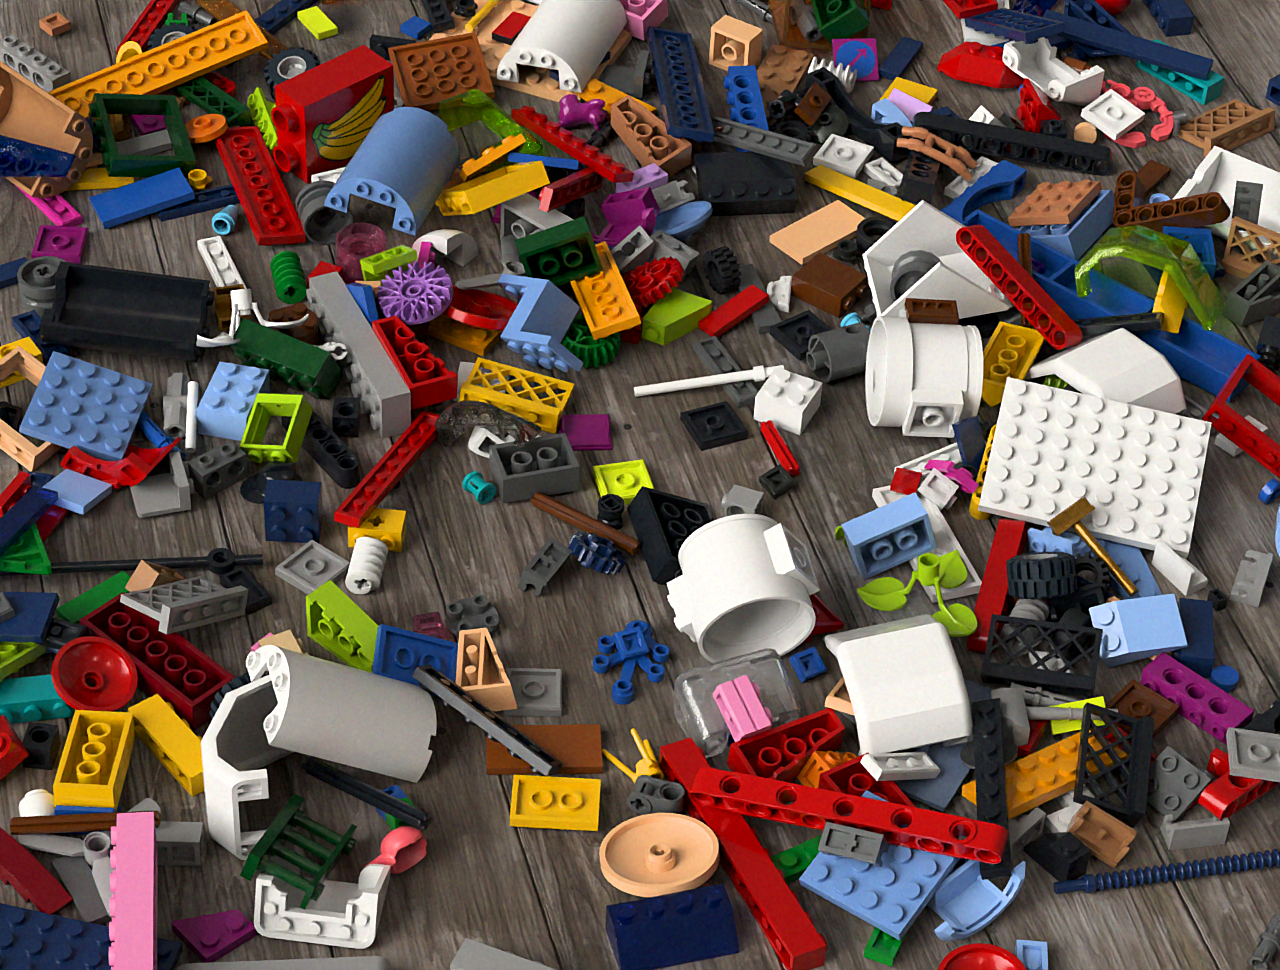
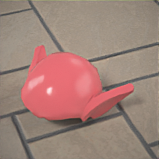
M401 826L393 829L381 841V855L367 865H391L390 874H400L410 869L425 858L427 854V842L423 832L413 826Z

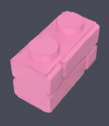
M747 674L716 687L712 695L735 742L770 730L773 722L772 714L768 707H763L759 699V687L755 682L750 681Z

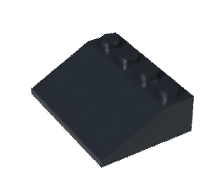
M752 151L694 154L699 201L711 203L713 211L710 217L795 212L798 195L796 180L790 162Z
M644 486L641 487L627 507V512L637 539L641 543V550L652 580L660 585H667L668 582L675 579L676 572L681 569L678 555L684 541L697 529L714 521L708 504Z

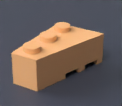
M478 628L459 631L455 684L492 711L518 709L512 686L506 676L488 629Z

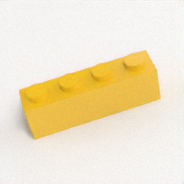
M158 694L128 708V712L134 714L135 735L192 797L204 792L201 756L202 737L196 736L191 731L188 722L184 718L180 719L175 713L173 706L168 701L165 702Z

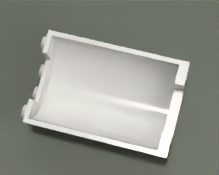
M543 0L500 61L497 69V79L518 82V64L559 70L561 90L581 93L627 23L626 14L619 0Z
M265 645L255 652L249 653L246 667L248 668L251 682L260 679L265 671H269L278 701L277 706L263 723L269 745L415 783L419 781L430 760L432 750H428L431 736H436L437 728L434 702L427 691L417 685L274 645Z

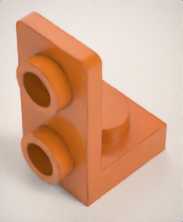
M814 751L800 771L797 779L804 786L818 788L820 773L850 761L857 756L851 752Z

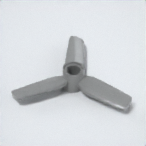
M506 236L501 237L503 273L457 281L456 286L462 290H470L499 285L502 290H505L498 283L502 274L527 277L524 266L519 261L515 241Z
M145 798L127 812L157 810L161 813V809L154 800ZM111 830L92 832L85 837L84 841L79 838L50 834H24L18 836L17 842L26 848L71 857L84 856L92 870L93 879L109 917H115L110 916V897L115 893L110 890V873L116 870V868H111L110 851L113 850V846H116L111 843Z

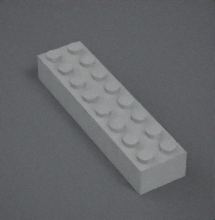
M337 271L309 278V289L306 290L310 303V308L308 309L313 311L318 318L319 337H323L325 343L335 342L346 346V349H343V352H347L346 356L343 359H338L336 363L342 369L345 382L350 383L354 397L360 398L362 411L364 414L369 415L372 428L374 430L377 429L382 439L404 433L411 425V392Z

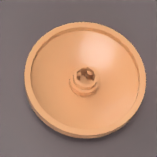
M651 813L622 822L606 835L599 851L601 870L608 882L623 892L650 898L675 896L699 887L714 874L718 867L720 856L717 837L706 824L695 818L676 813Z

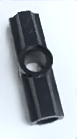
M804 88L794 93L784 90L778 99L769 102L767 109L770 112V117L776 120L788 115L798 118L799 116L794 110L809 89Z

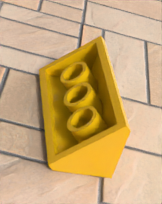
M1001 321L997 325L983 351V386L981 397L990 407L1002 402L1007 377L1019 380L1025 379L1045 341V338L1037 330Z

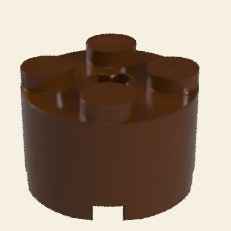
M295 303L292 306L282 307L269 312L268 321L275 323L300 320L309 313L307 322L300 326L273 330L310 345L319 346L318 318L304 303Z

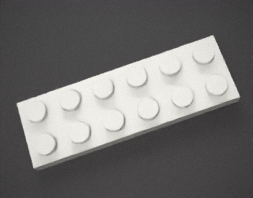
M891 485L875 488L872 493L878 508L908 495L890 491ZM917 491V496L928 513L937 545L936 549L927 553H933L940 557L958 550L968 572L967 580L963 585L952 589L940 586L943 600L979 593L982 582L939 508L934 502ZM919 556L908 560L914 571H917ZM922 585L931 602H938L935 586Z

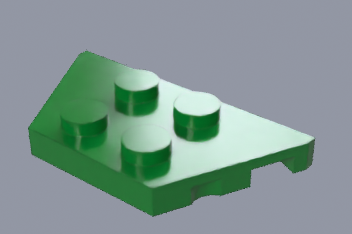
M30 507L23 509L22 516L13 521L9 517L1 520L0 571L50 575L52 574L51 564Z

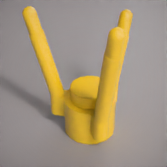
M635 728L631 729V734L643 757L635 766L636 773L606 749H602V754L629 776L634 784L636 778L640 775L664 779V773L658 765L649 741L645 739L642 742Z

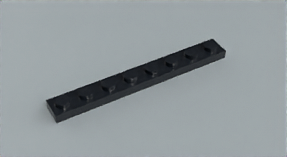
M1000 698L972 702L977 820L1000 825L1009 832L1002 703ZM1010 833L1000 863L989 864L979 862L982 880L1012 876Z

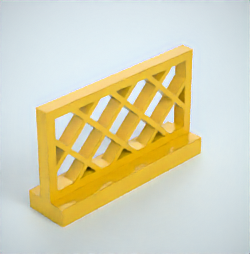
M478 357L466 382H463L460 387L458 407L482 414L487 405H491L513 421L522 422L528 427L556 434L559 428V421L573 393L575 384ZM480 368H486L492 372L483 375ZM511 375L517 379L507 381L504 376ZM498 379L500 384L491 386L488 381ZM536 382L541 386L531 388L528 383ZM482 383L484 387L476 386V384ZM522 385V387L525 389L524 391L515 393V391L512 388ZM558 388L566 390V392L556 395L553 389ZM506 390L508 394L499 391ZM546 392L549 396L539 399L536 394ZM530 396L533 401L524 398ZM554 403L557 406V408L549 406V404Z

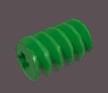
M283 251L276 254L271 260L270 270L277 297L287 304L301 302L307 295V287L298 254L292 251Z

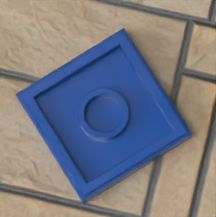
M355 282L346 284L372 328V321L379 320L372 286Z

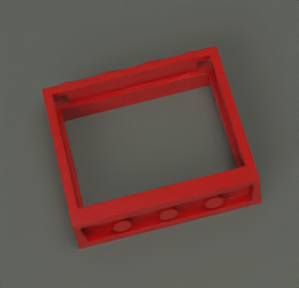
M1247 354L1235 367L1202 419L1211 422V426L1280 478V445L1225 404L1242 377L1280 406V378L1251 355ZM1214 412L1219 415L1218 419L1212 415Z

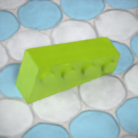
M329 580L306 596L307 636L350 667L372 673L377 628L379 626L336 584Z

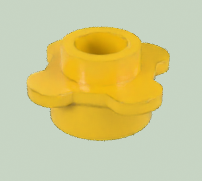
M195 169L188 173L187 182L193 190L202 191L208 183L212 182V178L207 176L204 170Z

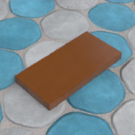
M600 724L512 725L563 763L555 774H602ZM486 736L487 775L536 774L530 769L529 763L523 759L515 758L507 751L508 748L501 742L492 741Z

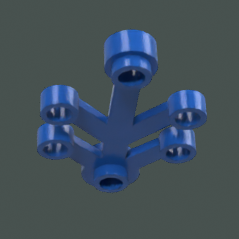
M636 620L626 625L625 630L638 626L641 627L648 648L653 654L654 661L659 663L668 661L669 647L664 644H658L651 637L652 627L645 621ZM603 635L598 639V650L601 653L609 654L616 648L612 636ZM619 652L608 657L600 654L593 658L592 668L597 673H605L609 668L624 661L621 660ZM646 655L625 660L621 677L612 686V700L620 705H626L633 701L634 686L631 681L636 663L647 673L648 679L652 682H661L664 679V667L660 664H653Z

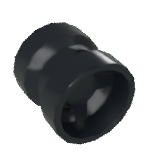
M614 494L600 497L598 500L599 513L597 520L619 530L623 525L624 500Z

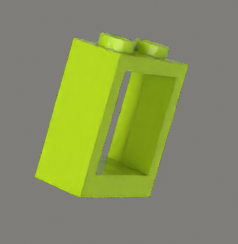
M257 393L239 446L240 449L246 453L249 460L256 463H261L262 461L296 462L314 408L303 395ZM271 416L292 417L283 446L261 445Z

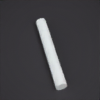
M195 381L188 383L185 451L187 453H194L196 451L198 383Z

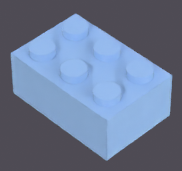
M219 362L196 410L198 434L241 441L257 393L270 394L269 370Z
M915 492L841 524L851 558L863 580L937 548L928 513Z

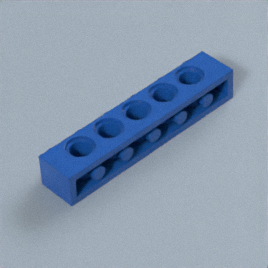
M755 65L728 66V74L724 76L723 83L724 89H728L727 105H731L730 120L769 131ZM736 147L737 152H749V150Z

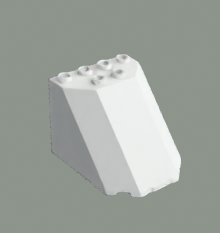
M924 200L919 202L863 254L864 268L868 275V284L871 288L877 317H898L899 311L905 310L906 298L955 300L959 319L1005 311L1014 307V305L958 246L956 233L960 228L966 226ZM922 250L934 254L941 260L895 302L893 301L890 293L892 270L895 262L901 255L909 251Z

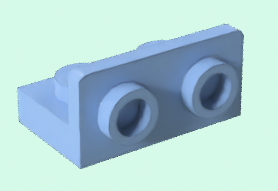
M1048 526L1042 531L1030 528L1027 531L1029 549L1036 553L1065 552L1075 556L1076 559V554L1080 553L1081 556H1085V553L1091 550L1080 536L1067 532H1062L1056 536L1052 534V530Z

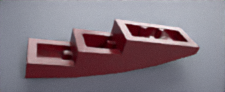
M0 827V879L4 884L10 883L26 903L31 901L40 912L48 915H56L69 906L73 898L30 852Z

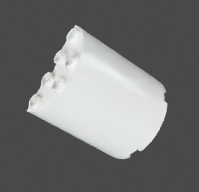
M1217 146L1213 147L1196 169L1193 178L1188 179L1173 198L1178 199L1210 192L1220 193L1231 211L1228 219L1221 223L1196 228L1211 229L1213 235L1228 241L1232 223L1236 182L1244 181L1263 184L1258 225L1280 234V172ZM1238 230L1242 238L1249 235L1247 231ZM1262 235L1258 237L1263 246L1271 244L1267 237ZM1252 239L1245 242L1250 251L1258 249ZM1274 248L1267 250L1272 260L1280 258Z

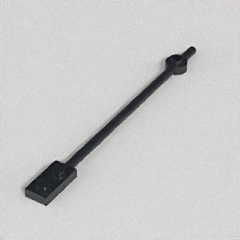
M217 548L212 550L208 556L50 563L52 574L136 570L141 560L172 569L208 567L211 572L223 575L232 571L235 566L263 565L262 554L234 555L230 549ZM0 571V576L34 575L30 573Z

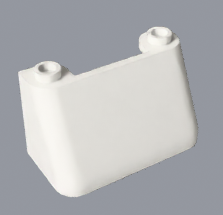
M1044 37L1039 38L1038 42L1033 44H1025L1024 41L1016 42L1014 40L1004 44V64L1022 78H1029L1053 100L1088 106L1100 97L1105 70L1098 65L1091 67L1090 70L1082 71L1080 75L1056 58L1057 47H1051L1049 40Z
M278 856L271 857L270 860L300 875V868ZM369 864L365 866L360 873L358 884L325 880L323 883L325 888L317 902L311 900L305 910L300 908L305 892L266 871L260 872L256 879L254 927L262 936L269 938L365 949L373 943L376 937L390 880L391 865ZM304 877L305 879H307V880H309V881H311V882H312V880L314 879V878Z

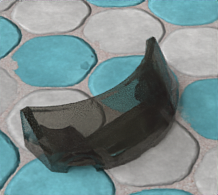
M460 401L451 404L435 422V427L443 446L453 447L459 442L458 436L465 431L464 425L497 426L501 437L510 435L515 439L514 445L516 448H527L541 432V427L526 417L480 401Z

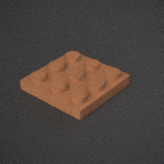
M1090 180L1072 183L1070 181H1063L1055 184L1043 182L1007 218L1009 225L1070 224L1102 190L1101 182Z

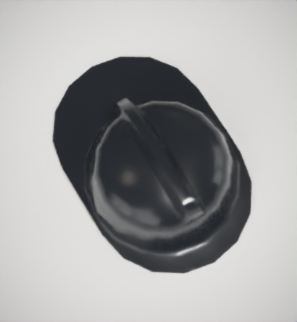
M272 461L267 463L260 473L252 475L243 481L240 493L245 500L260 504L264 503L267 479L303 480L296 474L294 464L284 461Z

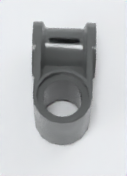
M640 775L636 778L635 790L628 796L626 801L627 806L632 811L638 814L676 813L684 815L683 786L676 782L653 778L649 775Z

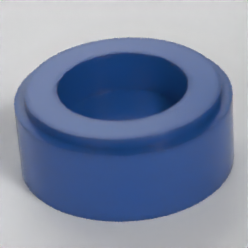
M1275 478L1271 479L1260 491L1258 499L1266 505L1272 503L1280 494V482Z
M1219 665L1213 668L1210 676L1212 684L1225 692L1233 691L1237 687L1239 674L1234 668L1227 665Z

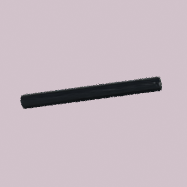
M308 757L306 762L302 764V768L307 774L420 830H426L428 825L431 824L432 819L428 813L314 757Z

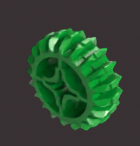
M577 314L560 344L584 363L582 366L587 370L588 367L597 369L598 365L606 366L607 362H613L614 357L618 356L621 338L620 333L616 332L606 338L594 340L584 316Z

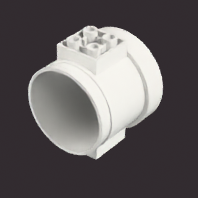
M900 310L898 317H876L869 336L865 370L866 407L871 425L882 427L902 426L903 436L954 438L955 434L952 424L971 416H977L983 386V347L978 328L974 325L909 323L905 310Z
M759 514L731 515L700 527L684 541L678 555L683 575L667 583L670 593L667 595V598L676 614V617H674L676 627L680 632H685L689 635L694 643L697 642L699 651L705 659L712 663L729 667L761 664L792 651L810 635L815 626L816 616L809 596L820 591L806 545L781 523L778 524L775 520Z

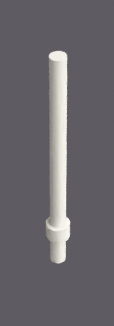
M762 365L755 366L752 370L634 387V395L639 397L754 380L755 382L764 381L776 367L784 369V366L764 368Z

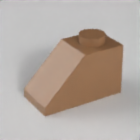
M141 560L125 588L129 592L185 580L186 578L175 569Z

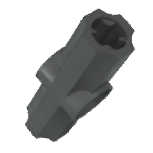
M782 0L788 10L790 24L797 25L809 43L816 42L823 36L819 31L812 4H806L805 0Z

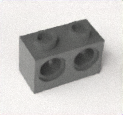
M231 440L187 462L189 468L188 478H192L194 490L203 499L248 477L246 453Z

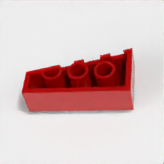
M396 315L372 321L373 331L411 392V410L457 398L458 375L446 369L445 363L439 357L435 358L429 352V347L424 342L420 343L415 338V333Z
M826 708L732 743L727 765L731 772L791 783L797 779L800 771L814 751L836 752L840 749L845 727L834 710Z

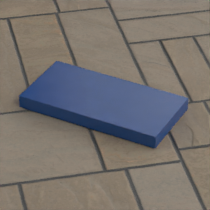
M180 168L89 197L91 206L104 229L195 199L194 192Z

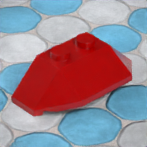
M966 41L943 54L937 67V71L943 72L955 80L998 89L1019 88L1024 82V78L1004 64L1003 48L983 45L978 42Z

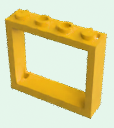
M542 161L513 163L443 190L435 203L436 206H439L443 216L475 214L550 184Z

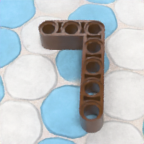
M1127 170L1122 172L1116 181L1112 220L1125 239L1162 234L1163 226L1195 228L1217 224L1227 220L1231 213L1229 206L1218 192L1144 205L1145 187L1134 171Z

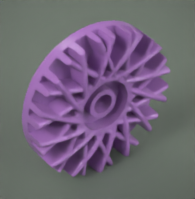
M415 261L413 266L410 263L408 264V271L403 272L402 267L399 266V271L393 270V278L386 275V279L382 280L383 287L378 286L379 291H377V299L381 311L386 318L396 315L405 325L422 324L441 315L452 301L454 293L449 274H446L445 269L439 265L435 270L432 262L428 265L424 262V268H419L418 262Z

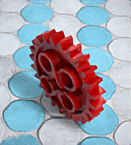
M670 256L667 259L662 257L659 261L655 258L652 263L647 261L642 266L638 265L636 269L628 271L629 274L622 276L633 303L647 308L648 304H655L660 298L664 299V294L672 293L671 288L678 287L677 282L682 281V276L685 274L677 258L673 259Z

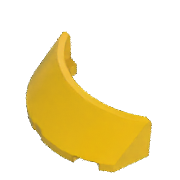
M1165 266L1152 312H1163L1164 322L1162 328L1158 330L1177 334L1179 333L1185 308L1188 307L1190 295L1170 266Z

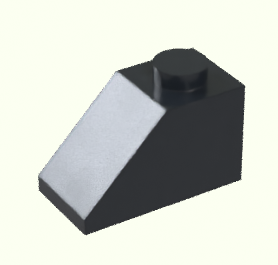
M1070 832L1045 833L1023 849L1026 854L1057 881L1074 880L1084 875L1091 852L1085 844Z

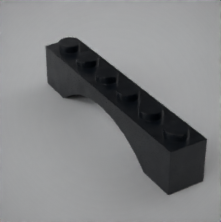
M825 67L806 74L805 88L809 89L815 82L832 97L827 105L836 106L847 115L848 130L867 145L873 146L876 152L891 163L909 156L910 150L908 148L897 147L898 138H911V136L902 135V125L898 122L882 123L864 114L849 98L839 78Z

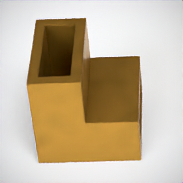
M243 284L212 288V291H214V314L219 331L230 330L232 316L230 291L245 289ZM241 316L240 323L242 322L243 318L250 320V316Z

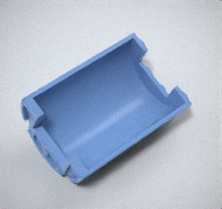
M399 107L394 108L391 112L384 113L376 121L325 199L324 206L347 213L351 194L396 208L392 228L415 236L460 162V150L456 137H452L447 130L448 126L440 118L423 109Z

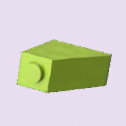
M671 288L673 292L664 294V299H658L642 319L641 338L664 346L698 329V321L712 312V301Z

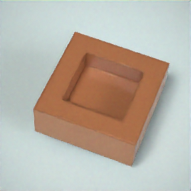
M59 12L39 19L40 28L52 37L71 29V22Z

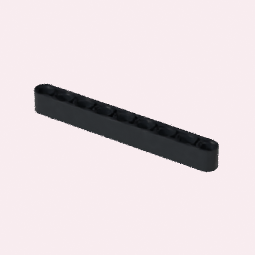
M919 112L913 117V127L924 126L922 128L929 130L928 132L958 147L961 146L967 151L1098 176L1108 175L1113 170L1112 151L1106 146L929 112Z

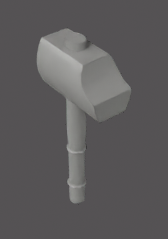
M1013 688L995 689L990 693V699L1000 698L1002 703L1004 737L1012 740L1017 747L1028 744L1030 732L1028 720H1082L1083 708L1025 706L1023 692ZM1109 709L1118 712V709ZM1091 714L1092 720L1102 721L1099 716Z

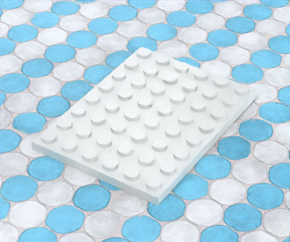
M1007 377L978 511L1049 527L1048 521L1066 508H1069L1070 505L1080 500L1081 497H1086L1095 509L1080 519V521L1094 537L1155 551L1156 542L1162 540L1178 556L1187 558L1212 423ZM1069 527L1067 530H1065L1076 533V531L1072 527Z

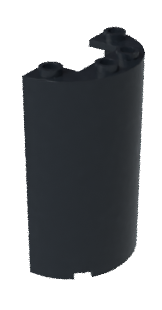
M60 261L55 276L56 297L52 309L44 310L40 322L42 342L197 362L199 357H204L205 347L197 346L196 342L197 335L209 339L210 326H206L208 307L213 306L214 291H210L209 280Z

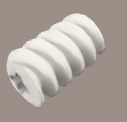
M814 56L808 73L825 67L839 78L846 93H851L855 85L857 69L851 72V65H848L843 70L842 63H839L837 68H834V61L832 60L826 66V59H822L820 64H817V57Z
M371 537L356 539L345 580L349 591L356 595H364L379 587L389 551L384 542Z

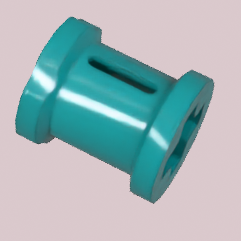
M479 471L468 473L462 481V488L466 492H471L480 504H487L496 494V486L492 483H487Z

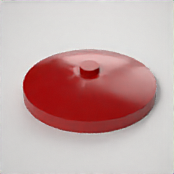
M452 285L454 293L452 301L442 314L471 328L503 331L518 303L492 292L480 289L462 290Z

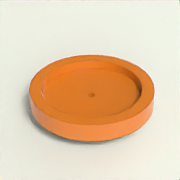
M220 114L198 116L185 123L190 143L211 141L221 136L228 128L225 117Z

